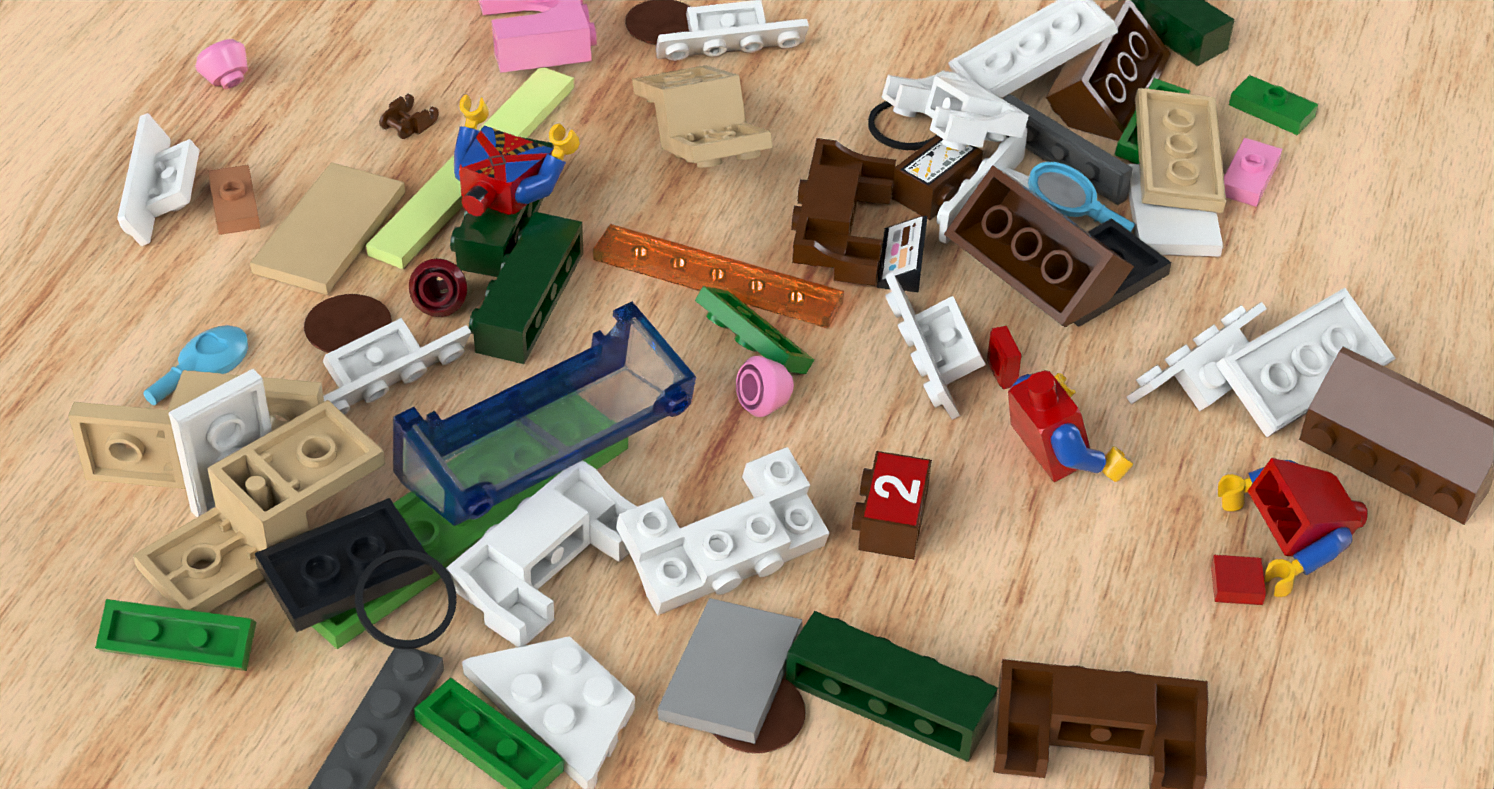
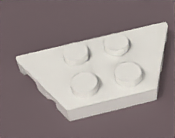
M570 636L469 657L462 662L463 674L517 726L562 757L564 771L582 789L595 788L598 782L597 773L606 756H611L618 742V732L623 727H626L635 709V696Z

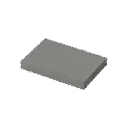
M709 598L658 706L659 720L755 744L786 672L787 652L803 629L802 619Z

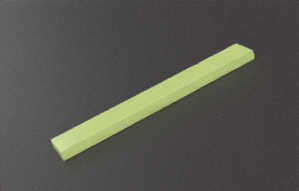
M545 67L538 68L482 127L485 125L517 137L528 138L574 89V77ZM454 155L366 244L367 256L404 269L463 206V197L461 196L460 181L455 178Z

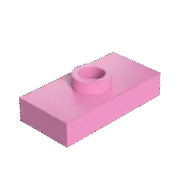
M1244 138L1224 175L1226 198L1257 207L1280 161L1282 149Z

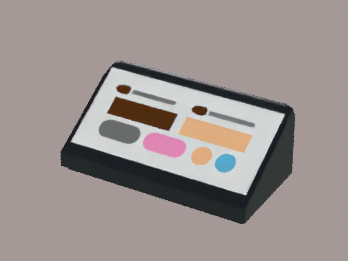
M920 216L885 228L877 288L890 289L885 275L893 272L904 291L919 292L928 216Z

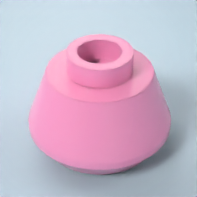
M234 39L219 41L207 47L198 55L195 68L212 85L222 86L224 89L233 88L244 81L243 75L248 70L245 46Z
M752 356L747 359L739 369L736 378L738 399L741 405L755 417L767 416L784 406L788 402L794 388L793 378L786 367L762 356Z

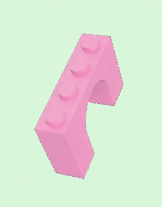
M478 0L483 15L516 11L542 12L533 15L492 20L494 54L500 73L591 61V46L597 45V36L594 23H590L588 6L583 4V0Z

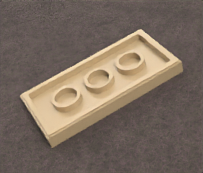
M1138 88L1135 102L1142 203L1223 213L1226 205L1216 98Z
M331 162L251 260L252 274L328 295L405 194L404 182Z

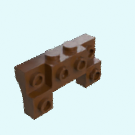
M817 138L808 179H800L797 204H802V206L795 205L793 209L791 230L796 231L793 243L792 263L834 268L833 281L876 286L882 239L851 236L857 201L890 205L896 160L863 155L846 148L837 140Z
M1002 659L999 676L993 773L1045 778L1049 761V745L1149 756V789H1204L1207 779L1208 681L1137 674L1132 671L1119 672L1091 669L1078 665L1063 666Z

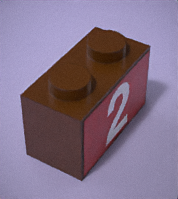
M876 451L873 468H864L862 474L860 496H866L865 503L856 502L853 514L852 530L860 531L858 550L915 559L928 494L932 460Z

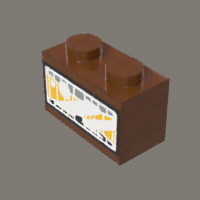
M937 135L894 168L892 199L921 216H928L927 219L931 220L938 214L942 204L945 201H950L958 193L965 179L970 180L978 171L983 157L981 149L971 145H966L965 150L949 148L942 144L943 138Z

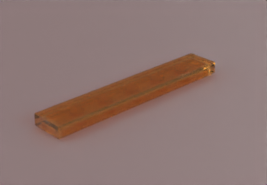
M613 224L608 226L593 248V260L697 291H700L703 286L726 290L745 305L827 329L830 327L843 303L844 291Z

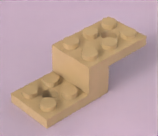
M703 65L632 79L634 94L646 98L647 102L655 103L662 149L675 154L677 158H684L688 163H697V167L705 168L722 164L721 158L736 155L737 160L753 159L761 156L760 150L773 148L771 131L746 123L740 78L737 74Z
M183 370L167 410L73 402L68 417L85 480L186 489L169 412L240 375ZM262 377L272 431L324 402L321 382ZM275 415H279L287 421L277 420ZM124 443L132 446L133 448H127ZM314 451L309 453L306 457L320 458L325 456L327 453H318Z
M326 400L208 467L216 507L133 554L136 568L174 608L208 613L264 579L257 567L254 553L309 531L306 511L385 465L384 451L329 400ZM314 451L318 453H327L325 456L320 458L306 457L309 453ZM200 560L214 562L204 569L191 567Z

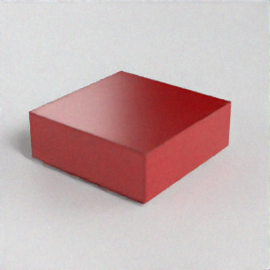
M1006 325L992 328L987 362L999 386L1002 389H1008L1019 377L1022 354Z
M1213 555L1211 573L1214 602L1263 605L1266 590L1262 558Z

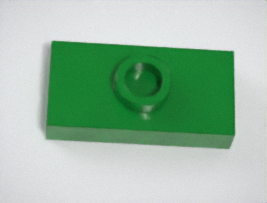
M1249 75L1231 93L1229 106L1295 135H1298L1316 116L1318 108L1317 103L1252 75Z

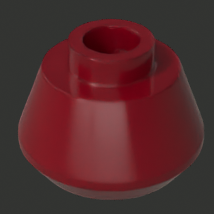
M441 258L426 260L419 264L411 274L409 280L410 297L415 306L427 315L433 317L451 315L463 305L467 296L466 278L461 269L449 260Z

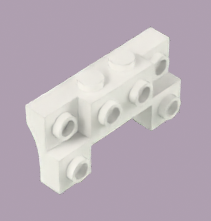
M941 71L933 76L920 79L888 75L882 94V99L893 105V111L897 114L916 117V113L920 112L931 117L930 130L943 138V145L957 150H965L966 145L982 147L984 140L1000 142L1005 141L1006 136L1022 138L1029 116L963 75L948 71Z
M788 447L746 463L742 478L754 499L682 528H679L663 497L619 514L616 529L635 563L646 596L657 616L713 592H716L718 595L728 593L739 586L742 580L756 574L759 577L768 576L779 570L784 562L825 545L830 532L807 495L810 484Z
M577 458L532 497L525 498L518 505L517 509L501 523L491 526L483 538L451 563L446 570L454 582L456 593L484 612L486 626L515 646H525L554 621V602L538 591V589L590 544L618 562L624 559L629 554V551L619 535L616 525L620 513L637 506L617 493L603 479L596 468Z

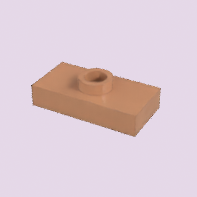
M249 164L208 170L218 234L223 235L261 229Z

